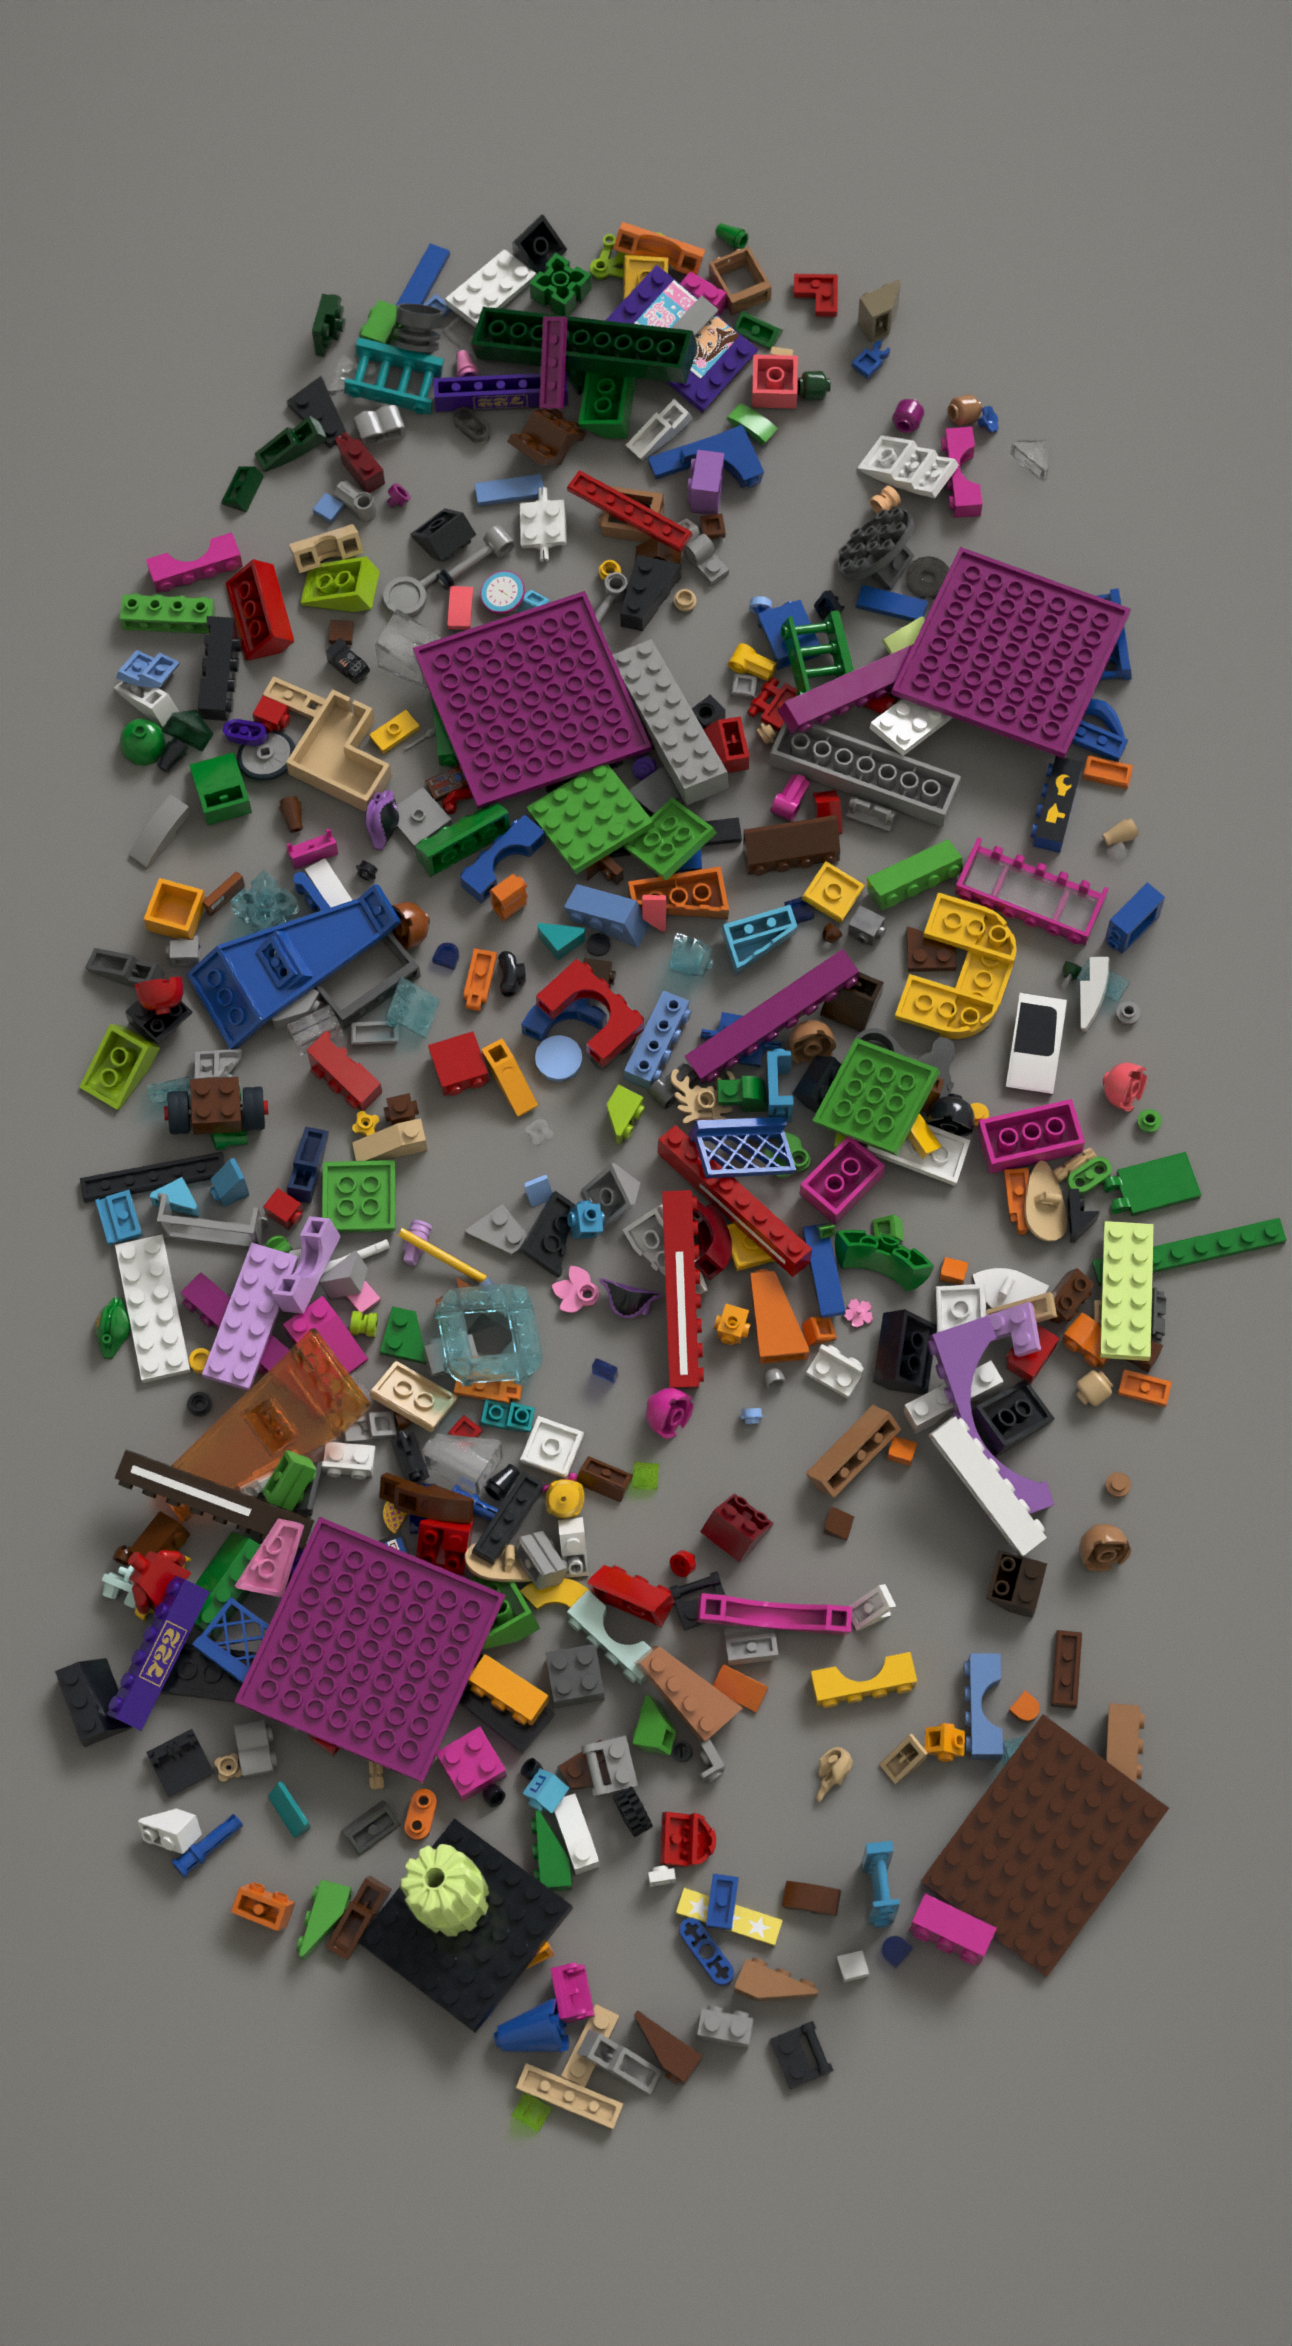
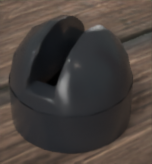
M677 1741L673 1744L671 1754L678 1762H687L692 1758L693 1750L686 1741ZM682 1747H685L684 1758H682Z
M530 1758L523 1764L521 1774L531 1781L539 1769H543V1767L535 1758Z
M490 1784L486 1790L484 1789L483 1798L490 1807H497L504 1801L506 1795L501 1787Z

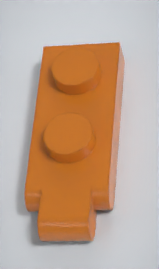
M474 948L463 999L467 1000L466 1009L480 1011L482 1003H487L497 961V952Z
M458 1369L454 1394L509 1404L510 1400L520 1401L523 1386L514 1384V1379Z

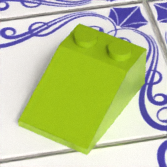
M367 556L320 563L321 567L308 570L300 602L302 606L346 612L372 610L380 571Z
M110 1024L79 1088L116 1110H120L150 1069L160 1047L123 1025Z

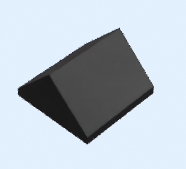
M541 214L512 242L513 256L537 274L539 271L543 273L546 271L545 265L555 253L561 256L568 250L544 214Z

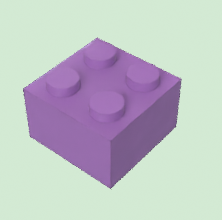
M697 450L696 459L692 458L691 478L688 479L687 503L691 504V513L718 514L724 478V453Z

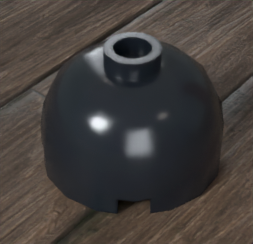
M948 1094V1096L941 1097L932 1103L926 1122L928 1125L944 1131L955 1132V1135L960 1137L968 1136L973 1131L975 1114L971 1105L963 1100L962 1096Z

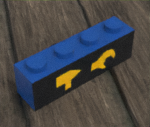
M1056 756L1054 764L1049 763L1046 777H1050L1049 784L1044 783L1041 797H1045L1044 804L1039 803L1036 817H1039L1040 820L1038 824L1033 825L1031 837L1035 838L1033 847L1061 853L1082 769V761Z

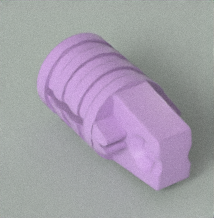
M412 1220L409 1232L428 1242L432 1226L424 1221ZM405 1241L403 1260L407 1265L416 1266L420 1255L424 1254L425 1251Z

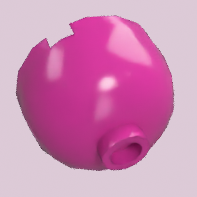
M666 1388L650 1396L646 1408V1420L650 1428L666 1439L676 1436L677 1433L674 1432L680 1424L684 1428L691 1417L694 1404L690 1402L692 1397L674 1388Z

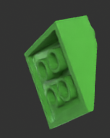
M478 1576L469 1579L505 1594V1599L483 1649L518 1642L541 1629L515 1582L491 1581L479 1578Z

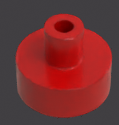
M685 1550L675 1553L669 1561L672 1571L679 1577H687L696 1568L695 1556Z

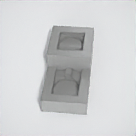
M393 1411L373 1412L367 1416L347 1417L341 1420L344 1443H363L396 1436Z

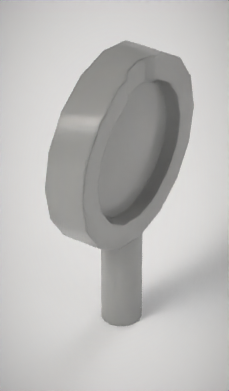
M437 568L420 581L408 576L391 580L383 592L384 605L388 612L399 618H411L418 615L426 604L425 588L437 580L436 575L440 574L441 571Z

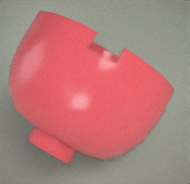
M1125 1062L1116 1065L1110 1072H1106L1102 1083L1106 1099L1109 1103L1127 1112L1133 1110L1135 1107L1131 1104L1135 1097L1140 1101L1145 1090L1147 1075H1144L1143 1071H1146V1068L1134 1063Z

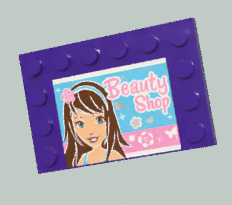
M656 265L605 321L672 328L698 299ZM717 314L695 336L698 347L687 383L666 382L702 413L758 351L754 345Z

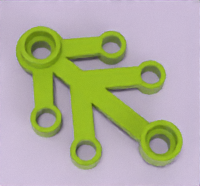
M607 234L603 237L604 247L600 258L593 260L590 264V273L598 280L606 279L609 275L623 279L624 270L616 268V266L624 265V256L629 254L618 251L615 257L609 259L611 249H613L616 237L612 234Z

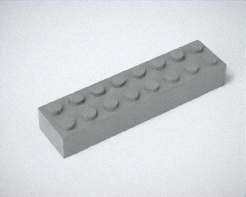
M650 639L613 654L643 728L686 806L728 789L727 770L653 640Z
M783 723L770 753V766L795 775L800 774L809 780L943 827L959 791L961 776L902 756L901 754L814 724L805 733H800L799 731L791 735L786 724Z

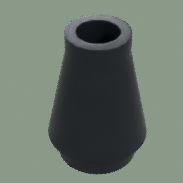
M176 738L168 741L157 766L164 772L169 773L187 755L188 747Z
M508 1464L506 1468L486 1481L487 1485L484 1489L487 1494L497 1501L505 1498L515 1479L520 1474L519 1470L514 1465Z

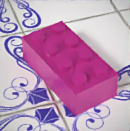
M1072 1099L981 1119L977 1126V1134L989 1174L1002 1172L1004 1169H1015L1036 1164L1039 1161H1050L1080 1154L1083 1152L1085 1145Z

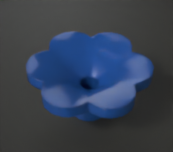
M991 406L983 407V416L977 420L979 427L986 426L990 433L998 431V417L994 413Z

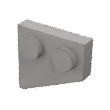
M241 1049L195 1052V1079L225 1077L242 1059Z
M503 1204L465 1230L468 1237H475L485 1242V1245L498 1248L502 1253L511 1257L519 1253L518 1250L527 1237L525 1231Z

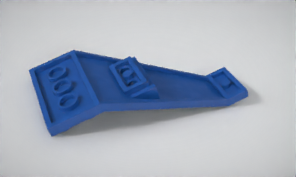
M373 884L358 899L217 945L186 975L229 1048L237 1049L267 1021L386 937L401 923V920L381 887Z

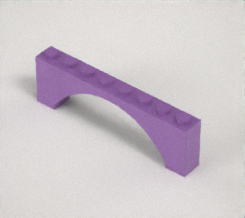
M989 1315L930 1335V1341L927 1342L931 1355H935L938 1361L936 1365L937 1374L940 1379H944L947 1387L944 1389L945 1397L948 1403L952 1402L955 1412H952V1417L956 1416L957 1419L962 1418L970 1429L967 1431L973 1440L977 1438L985 1449L983 1451L984 1455L988 1460L992 1458L1000 1468V1471H998L999 1475L1003 1480L1007 1478L1015 1488L1014 1495L1018 1500L1023 1499L1029 1506V1514L1055 1505L1047 1481H1032L1005 1467L986 1448L976 1430L970 1403L972 1380L984 1350L992 1340L997 1339Z

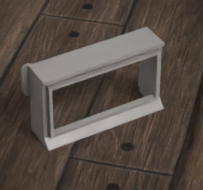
M158 1194L160 1207L157 1221L161 1222L166 1239L249 1249L251 1242L261 1245L264 1228H269L267 1218L260 1216L258 1208L253 1207L250 1225L173 1215L168 1195Z

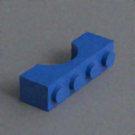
M526 815L519 820H514L509 830L504 835H499L487 851H482L472 866L464 868L460 875L461 887L482 904L490 896V889L497 885L494 871L498 863L511 855L531 857L546 842L544 830Z

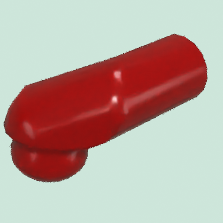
M469 788L455 789L448 794L442 803V808L445 809L447 814L456 812V804L459 800L472 799Z

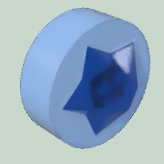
M763 596L753 597L749 603L750 612L757 615L765 609L772 608V601Z

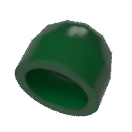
M1065 961L1062 973L1065 978H1067L1069 973L1072 974L1070 980H1075L1080 976L1083 967Z

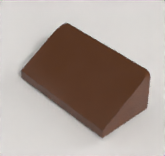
M588 1456L579 1470L576 1482L589 1490L621 1502L633 1475Z

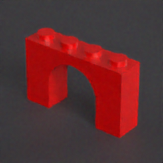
M575 959L536 995V1005L554 1020L576 1000L590 998L602 1003L607 1008L610 1018L606 1026L586 1043V1052L604 1068L644 1031V1018L637 1010L634 1009L632 1011L620 994L615 995L603 978L598 979L593 974V969L586 962L581 963L578 959Z

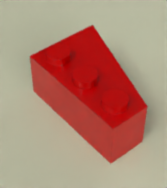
M326 1030L307 1049L311 1066L310 1071L319 1080L323 1078L328 1082V1087L335 1094L341 1093L345 1097L347 1104L353 1109L358 1108L361 1111H365L381 1095V1083L363 1065L355 1063L346 1055L348 1051L343 1046L340 1049L331 1042L330 1037L332 1035Z

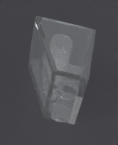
M396 609L375 644L378 667L427 689L428 687L414 656L413 648L441 638L402 611Z
M436 1434L433 1440L430 1438L423 1449L427 1469L451 1483L459 1485L460 1488L472 1495H479L486 1485V1481L491 1477L503 1458L502 1443L495 1439Z

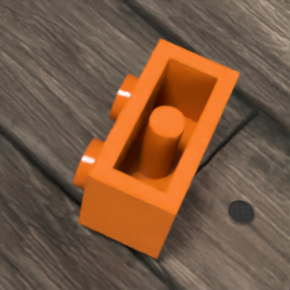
M251 1882L239 1887L231 1913L279 1931L287 1927L295 1902L288 1900L289 1896L284 1893L275 1891L273 1894L266 1891L265 1886Z

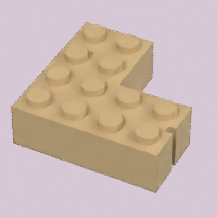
M332 689L288 758L286 764L289 775L366 812L368 804L374 799V795L378 792L382 793L392 778L390 764L358 749L375 722L373 708L356 700L351 703L350 697Z

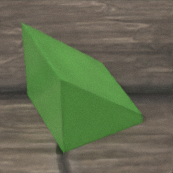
M828 1223L816 1226L820 1239L835 1236V1226Z

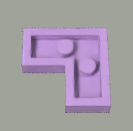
M1026 1302L989 1315L997 1338L992 1341L1012 1336L1014 1353L1018 1357L1041 1350L1032 1303Z

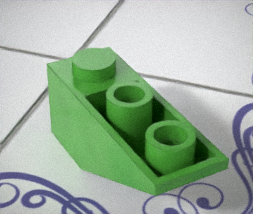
M321 1880L319 1886L315 1885L311 1901L315 1902L312 1911H307L304 1920V1926H307L305 1936H300L296 1951L300 1952L299 1957L301 1960H306L337 1927L350 1903L353 1893L351 1887Z

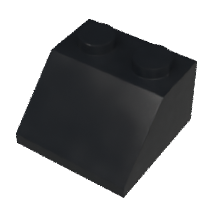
M444 508L410 535L432 559L446 561L454 555L453 552L470 544L471 539L476 536V533L463 512Z

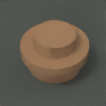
M1116 1472L1107 1478L1106 1489L1112 1496L1123 1497L1130 1491L1131 1482L1127 1475Z

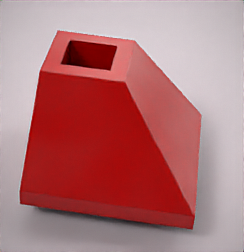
M474 1517L471 1523H456L433 1519L420 1521L416 1557L452 1573L464 1575L466 1569L464 1557L471 1545Z

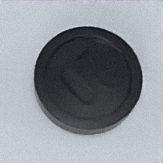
M595 933L588 938L587 949L594 956H603L610 950V940L602 933Z

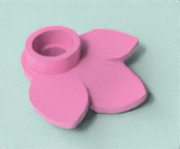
M570 1266L569 1280L552 1284L555 1295L563 1300L560 1310L564 1312L574 1313L583 1306H592L598 1301L600 1296L598 1287L590 1281L589 1273L577 1266ZM585 1292H590L592 1296L590 1298H584L583 1294Z

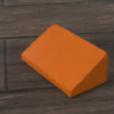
M724 1664L713 1684L715 1688L734 1702L757 1713L768 1691L766 1685Z

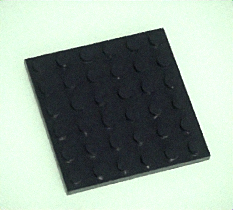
M454 1818L432 1848L435 1850L440 1844L450 1845L458 1852L465 1854L480 1870L489 1890V1895L486 1896V1903L489 1907L486 1914L482 1915L476 1922L477 1926L471 1931L464 1930L458 1932L457 1936H447L440 1930L435 1933L420 1922L412 1913L405 1901L406 1896L400 1886L370 1923L358 1943L472 2032L476 2033L573 1907Z

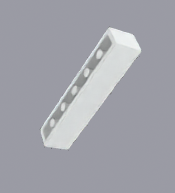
M956 1416L951 1417L928 1435L1017 1555L1024 1556L1047 1538L1043 1533L1046 1531L1044 1526L1038 1519H1032L1028 1513L1030 1511L1029 1506L1023 1499H1017L1013 1493L1015 1491L1014 1486L1007 1478L1002 1479L998 1473L1000 1468L992 1458L988 1460L984 1455L983 1451L985 1449L977 1438L973 1440L967 1431L970 1429L962 1418L957 1419Z

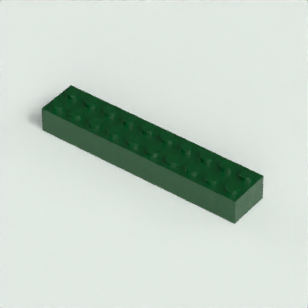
M482 307L471 341V346L477 359L541 367L543 316L567 317L565 370L683 384L687 383L698 347L692 330L492 307Z

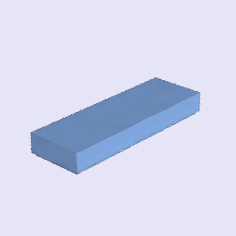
M541 474L475 483L478 507L538 498V488L541 487L543 490Z

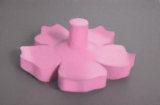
M857 1299L851 1300L850 1304H848V1309L845 1310L846 1314L843 1316L847 1321H852V1327L858 1328L863 1326L864 1323L870 1324L873 1320L872 1312H869L872 1305H870V1302L862 1301L859 1304Z

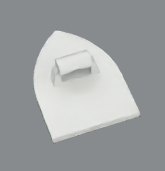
M993 1268L973 1274L974 1284H985L986 1304L991 1309L1044 1294L1049 1288V1285L1012 1269Z

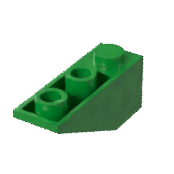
M535 1810L536 1818H531L532 1834H537L538 1844H533V1859H539V1869L534 1870V1877L552 1891L572 1890L570 1859L540 1810Z

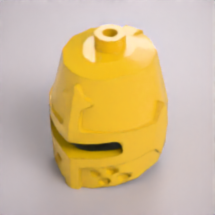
M562 1479L554 1481L548 1486L545 1505L549 1515L560 1519H569L576 1517L580 1513L584 1504L582 1484L573 1480Z

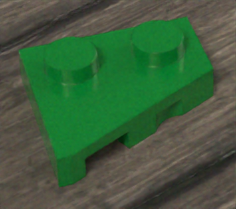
M392 1306L380 1354L426 1365L427 1362L423 1351L424 1345L416 1311Z

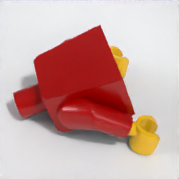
M160 1550L158 1553L150 1551L145 1557L139 1552H135L130 1556L128 1564L135 1570L129 1577V1581L133 1585L131 1590L136 1604L135 1615L145 1622L148 1613L152 1615L155 1613L152 1608L156 1609L162 1603L166 1595V1588L175 1576L188 1579L191 1572L184 1567L187 1561L191 1562V1558L181 1554L179 1551Z

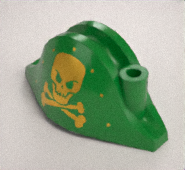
M114 1297L101 1310L95 1321V1335L104 1359H113L130 1334V1320L122 1298Z

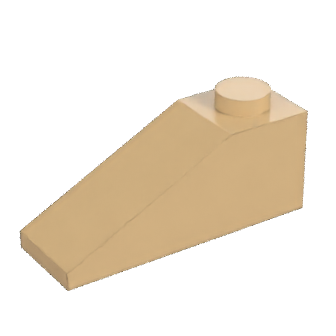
M421 1118L397 1123L352 1142L356 1161L387 1160L428 1151Z

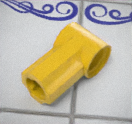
M739 643L728 662V666L736 673L745 674L747 672L769 682L774 675L777 663L756 654V651L751 646Z

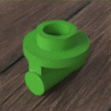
M274 1236L265 1244V1247L285 1253L293 1250L283 1236Z

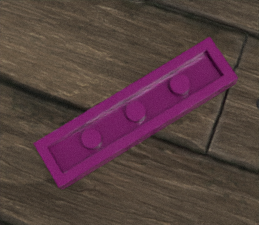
M543 316L539 408L563 409L567 317Z

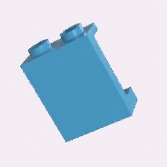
M774 1049L767 1051L766 1062L768 1117H784L786 1122H792L793 1096H778V1074L790 1073L791 1051Z

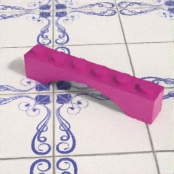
M701 1593L698 1596L696 1622L847 1635L851 1632L852 1607L828 1604L774 1603L727 1595Z

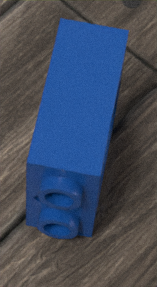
M1148 882L1109 921L1105 940L1109 947L1113 950H1118L1122 954L1160 917L1165 896Z

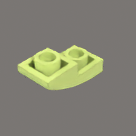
M923 616L881 640L889 654L914 644L925 621Z

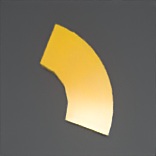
M564 1578L561 1584L552 1587L548 1586V1588L538 1590L532 1582L521 1589L520 1593L538 1611L545 1605L550 1604L565 1605L570 1609L589 1589L574 1580Z

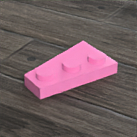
M278 1518L235 1584V1587L282 1598L304 1525Z

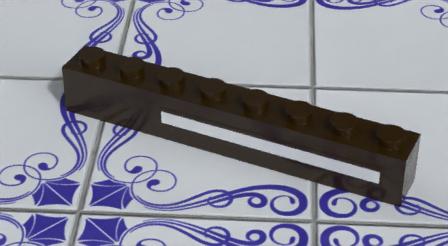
M128 1449L125 1450L115 1475V1479L119 1480L118 1485L131 1490L133 1486L142 1488V1494L156 1498L158 1494L166 1497L165 1502L173 1506L180 1507L182 1503L190 1506L189 1511L197 1515L203 1516L204 1512L214 1515L212 1520L227 1525V1522L230 1521L237 1524L236 1529L250 1534L251 1530L259 1532L262 1539L266 1538L278 1518L301 1523L304 1525L298 1547L302 1549L305 1547L314 1523L312 1518L270 1504L264 1500Z

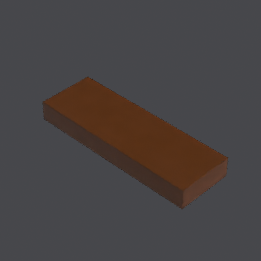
M1056 1631L1051 1706L1077 1708L1082 1632Z

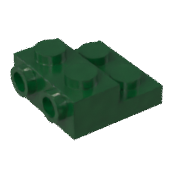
M322 294L312 328L316 356L324 357L326 349L331 347L332 339L338 340L340 332H344L346 320L342 318L344 307L341 306V297L338 295Z

